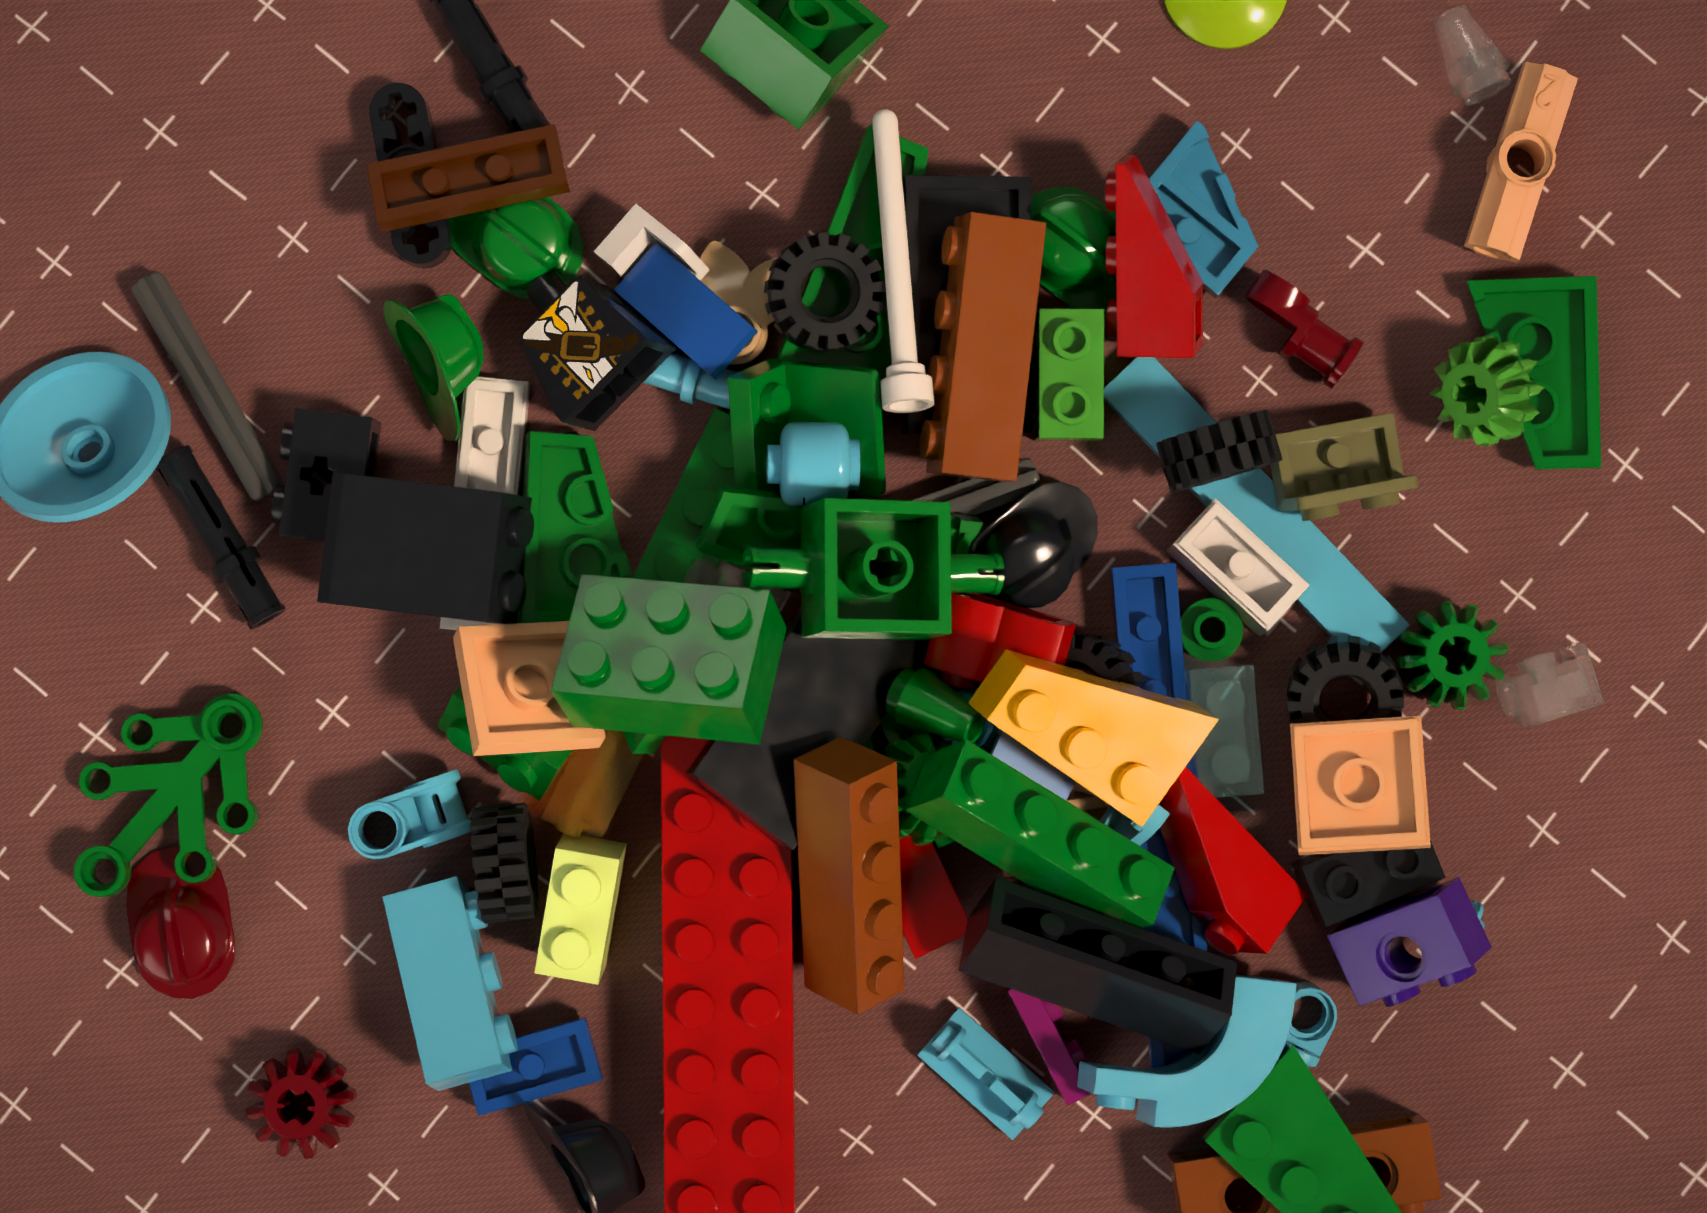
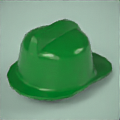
M1055 186L1036 193L1031 197V220L1046 222L1040 284L1072 309H1104V319H1106L1109 299H1117L1116 275H1108L1106 270V244L1109 236H1116V214L1112 211H1107L1106 206L1099 200L1077 188Z
M549 197L450 218L453 234L452 247L457 253L502 290L518 298L530 299L527 295L529 286L539 276L550 271L558 272L566 284L569 285L575 279L582 265L584 244L578 225L562 207Z
M451 294L442 295L432 301H427L410 308H406L395 299H387L383 306L385 322L394 342L410 367L427 412L438 431L448 441H456L460 434V418L455 398L478 377L483 364V342L479 332L459 300Z

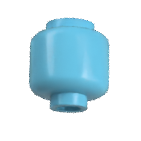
M837 422L788 423L781 432L780 445H767V484H779L783 502L792 507H803L823 498L846 499L849 491L859 490V439H849L846 428Z

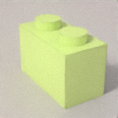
M564 832L555 848L535 974L599 984L607 964L627 843Z

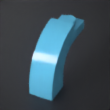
M1236 974L1232 1015L1200 1054L1190 1051L1181 1059L1171 1064L1155 1068L1080 1061L1077 1087L1092 1094H1097L1096 1105L1102 1107L1134 1110L1135 1101L1138 1099L1136 1120L1153 1127L1172 1128L1189 1126L1220 1116L1252 1094L1269 1075L1279 1059L1291 1027L1297 983L1275 978Z

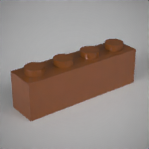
M970 212L955 217L954 226H948L945 231L942 243V263L949 265L947 291H940L934 313L935 328L942 330L939 356L933 355L927 374L932 377L934 406L932 420L924 422L920 436V456L927 459L926 473L998 482H1017L1046 222Z
M840 737L794 759L805 988L859 1015L904 990L897 761Z

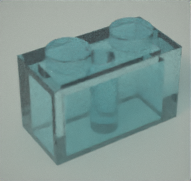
M1254 665L1185 670L1187 700L1195 702L1219 719L1192 757L1193 774L1216 798L1264 794Z

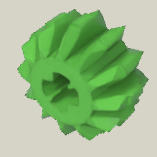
M1491 335L1476 337L1472 342L1458 343L1453 346L1452 349L1448 350L1450 360L1440 362L1438 366L1433 368L1443 382V386L1435 387L1429 393V395L1443 400L1444 408L1436 420L1445 423L1454 421L1453 438H1460L1461 440L1473 438L1475 444L1481 446L1497 444L1500 439H1513L1522 432H1525L1523 422L1533 420L1540 413L1530 400V396L1538 395L1545 387L1535 382H1530L1528 374L1532 371L1537 361L1530 360L1529 358L1519 360L1520 343H1513L1512 341L1499 343L1498 338Z

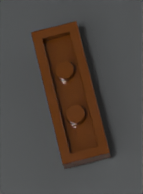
M555 124L366 164L376 221L381 233L570 192Z

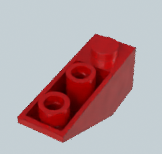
M1126 154L1115 164V172L1107 173L1105 184L1107 211H1116V236H1109L1106 244V270L1108 275H1116L1117 298L1109 299L1106 314L1107 335L1109 338H1117V357L1194 358L1203 346V281L1138 157Z

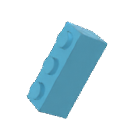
M458 876L382 897L425 1083L437 1091L512 1071L509 1053L518 1051L516 1035L509 1014L499 1016L494 991L503 989L502 977L494 952L484 953L479 929L488 927V923L485 924L481 919V912L477 903L478 892H470L469 887Z

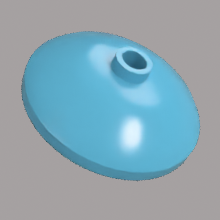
M86 352L70 355L55 360L31 373L0 404V497L18 513L31 519L45 522L82 520L103 513L124 501L144 484L153 473L165 452L169 440L171 410L167 396L159 382L139 362L110 352Z

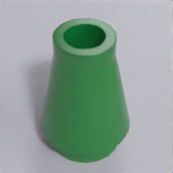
M911 667L906 668L896 677L887 695L886 711L895 717L896 724L902 728L958 742L967 739L974 744L980 737L986 723V719L964 697L928 668H923L919 671Z

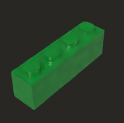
M967 739L927 755L905 807L906 812L1037 891L1139 928L1154 925L1175 867Z

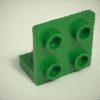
M768 359L728 377L736 488L780 493L779 484H767V445H780L781 432L791 422H837L846 428L849 439H859L860 443L859 490L849 491L848 494L877 497L886 491L880 374L876 369Z

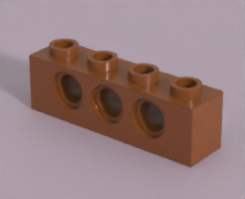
M1417 1113L1346 1125L1366 1157H1377L1381 1160L1382 1175L1380 1180L1402 1213L1423 1212L1426 1210V1201L1442 1199L1429 1121ZM1212 1147L1167 1154L1177 1213H1281L1258 1190L1255 1199L1248 1206L1243 1208L1228 1206L1225 1203V1192L1228 1185L1232 1181L1244 1177Z

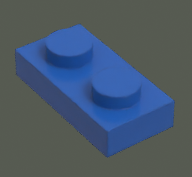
M581 1017L516 1036L518 1051L509 1053L512 1071L473 1081L469 1085L478 1116L522 1104L526 1101L529 1102L602 1081L604 1076L587 1017Z

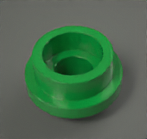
M1206 598L1191 604L1181 617L1183 647L1191 656L1205 662L1220 661L1232 655L1240 645L1243 636L1242 620L1236 609L1229 603L1216 598ZM1207 618L1217 619L1223 627L1221 638L1213 643L1206 641L1200 633V626Z

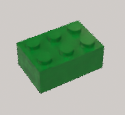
M582 574L551 692L573 727L760 745L787 627L770 590Z

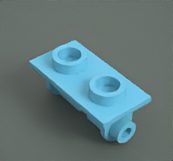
M960 1007L917 1054L1012 1140L1023 1128L1028 1130L1044 1112L1042 1107L1055 1093Z

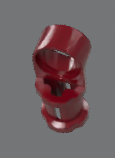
M1262 270L1245 295L1246 299L1257 309L1292 332L1279 354L1286 359L1294 356L1324 376V385L1330 389L1344 375L1364 344L1357 337L1351 340L1347 339L1319 320V311L1309 305L1310 299L1292 284L1270 271Z

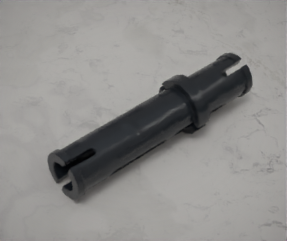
M429 0L480 83L481 87L478 92L485 104L492 103L496 112L499 113L507 126L509 133L551 125L539 109L525 84L528 77L520 65L516 67L513 65L474 0Z
M190 445L175 449L163 456L155 469L162 476L187 522L191 525L215 567L211 570V574L217 583H225L247 620L250 630L272 621L281 615L286 608L279 601L258 565V562L261 560L259 552L255 546L248 547L223 506L221 499L214 491L194 457Z

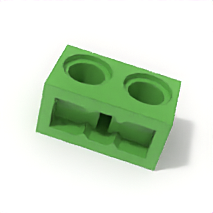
M1039 309L1035 318V441H1099L1104 438V309Z

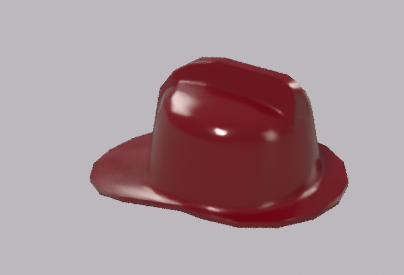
M169 846L150 853L136 866L127 885L126 908L131 945L141 976L154 990L172 998L194 999L212 992L227 978L235 960V937L228 889L222 872L218 867L214 875L205 882L187 883L177 875L174 867L175 858L180 851V847ZM193 852L187 857L185 866L188 873L196 877L204 872L206 860L201 853Z

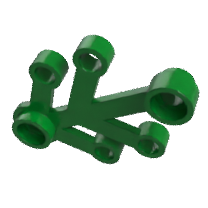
M223 694L210 700L200 715L156 718L152 715L138 713L131 715L124 721L121 727V738L123 743L133 751L149 752L156 749L161 742H199L182 762L115 767L105 762H93L83 768L79 775V787L81 792L92 800H108L113 798L118 792L157 789L109 846L90 847L80 854L74 866V878L78 887L84 893L93 897H109L121 892L128 884L131 876L129 863L176 809L178 813L180 851L176 855L174 862L177 875L187 883H202L214 875L217 868V859L213 851L207 847L203 777L220 760L224 801L217 809V822L221 829L229 834L242 835L253 830L259 819V811L255 803L249 799L246 753L258 744L263 733V718L253 701L238 694ZM229 714H237L242 720V730L233 738L225 736L221 728L223 719ZM140 721L148 722L153 731L150 741L143 745L137 744L132 736L134 726ZM99 769L105 770L110 776L109 788L103 793L95 792L90 784L92 774ZM236 803L244 805L248 811V820L239 828L233 827L227 818L229 808ZM193 852L201 853L206 860L204 872L196 877L189 874L185 866L187 857ZM103 859L112 861L116 867L114 879L107 884L101 882L96 876V867Z

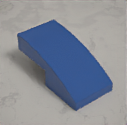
M657 242L653 244L614 289L715 380L758 332Z

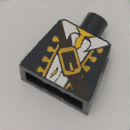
M550 271L535 279L528 288L527 295L540 311V314L521 333L520 344L549 402L562 423L595 431L677 349L670 339L607 285L582 276L572 280L567 285L558 272Z

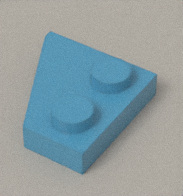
M1196 121L1149 180L1203 281V289L1216 299L1259 246L1247 219L1242 217L1235 202L1236 195L1226 173H1222L1208 142L1209 135L1205 126Z

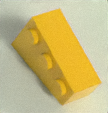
M1007 649L968 702L989 722L1141 827H1143L1219 720L1195 702L1143 690L1138 686L1107 680L1086 674L1078 669Z

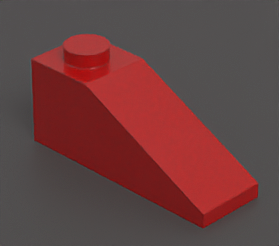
M1185 766L1158 805L1170 813L1160 827L1173 867H1175L1174 870L1188 910L1206 928L1204 931L1206 938L1221 951L1232 955L1237 954V952L1267 954L1308 894Z

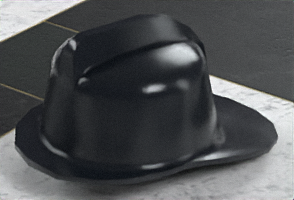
M1060 481L1041 484L1022 496L972 541L968 554L998 553L1001 555L1004 563V569L1002 570L993 569L991 573L978 572L979 575H1004L1001 592L998 595L979 594L1028 609L1041 608L1056 601L1068 588L1072 576L1091 555L1097 539V514L1091 499L1078 487Z
M524 1102L523 1107L528 1119L566 1177L581 1213H613L643 1192L645 1189L644 1176L631 1144L621 1131L609 1123L595 1119L552 1127L532 1103Z

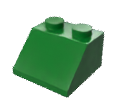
M730 0L700 51L714 61L726 75L739 81L765 102L773 113L786 119L800 130L828 104L884 35L889 25L858 0Z

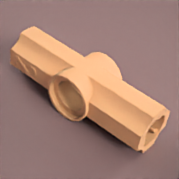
M1525 62L1521 67L1496 147L1492 149L1487 158V175L1464 243L1465 247L1470 248L1477 254L1495 260H1505L1514 263L1520 260L1545 179L1550 176L1555 167V148L1578 78L1567 73L1566 70L1548 64ZM1521 148L1530 154L1534 162V172L1531 177L1518 176L1509 168L1507 162L1509 149Z

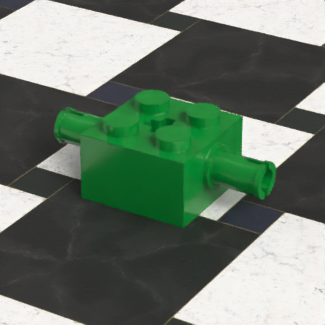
M823 498L801 507V549L747 546L742 557V566L769 568L751 569V572H742V581L745 588H796L800 590L802 638L928 640L952 634L951 592L998 595L1004 583V575L978 574V572L991 573L993 569H1004L1003 559L1000 554L951 553V502ZM869 563L872 567L881 568L882 578L880 580L877 579L876 575L871 574Z

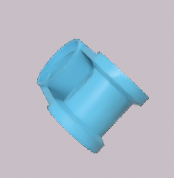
M458 769L403 788L404 791L369 802L358 808L350 818L348 826L349 841L353 848L364 857L383 859L420 846L426 848L472 832L471 820H468L456 785L461 779ZM436 794H437L438 797H439V800H440V803H441V806H442V809H443V812H444V815H445V818H446V823L443 821V818H442V815H441V812H440V809H439V806H438V803H437V800H436ZM375 811L387 813L396 823V837L391 845L385 848L373 846L364 836L363 827L365 820Z

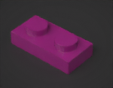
M1006 987L1066 1105L1069 1106L1090 1095L1088 1091L1077 1087L1080 1061L1088 1062L1076 1039L1064 1044L1053 1023L1064 1016L1059 1005Z

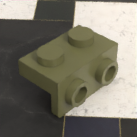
M1384 413L1275 434L1283 459L1277 463L1270 464L1278 511L1300 510L1302 521L1340 515L1339 503L1357 499L1361 501L1362 510L1399 504V491L1419 488L1417 475H1404L1394 413Z

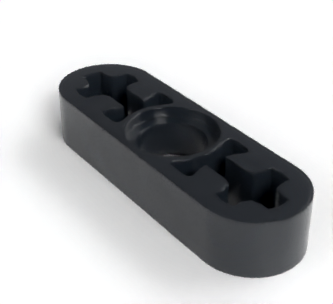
M392 83L376 92L370 103L369 115L378 162L437 149L430 108L418 90L405 83ZM403 99L409 108L416 109V114L410 115L406 120L408 135L413 142L423 138L424 145H403L389 152L388 145H401V140L396 125L392 120H384V115L394 111V101ZM450 218L425 223L430 231L439 232V238L429 241V252L421 254L413 244H406V237H412L416 234V225L391 230V239L396 252L408 264L414 267L427 269L438 266L446 260L452 250L453 234Z

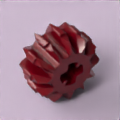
M292 1048L286 1052L285 1066L274 1058H270L263 1063L262 1067L269 1081L254 1079L249 1083L248 1091L254 1096L263 1099L264 1102H258L246 1108V1117L250 1119L266 1118L268 1124L259 1129L255 1137L259 1142H263L274 1133L280 1135L276 1146V1153L282 1157L290 1153L296 1140L304 1159L312 1158L316 1155L317 1139L324 1146L332 1149L340 1142L339 1134L334 1126L348 1128L354 1122L355 1116L349 1111L338 1107V1105L353 1101L357 1097L356 1089L347 1087L337 1090L334 1083L344 1077L347 1069L344 1065L340 1064L328 1074L322 1071L326 1062V1053L324 1051L317 1050L314 1052L306 1067L300 1049ZM290 1090L296 1096L305 1091L311 1094L314 1103L307 1109L314 1112L313 1116L306 1110L298 1115L292 1112L289 1103L295 1100V1096L289 1095Z

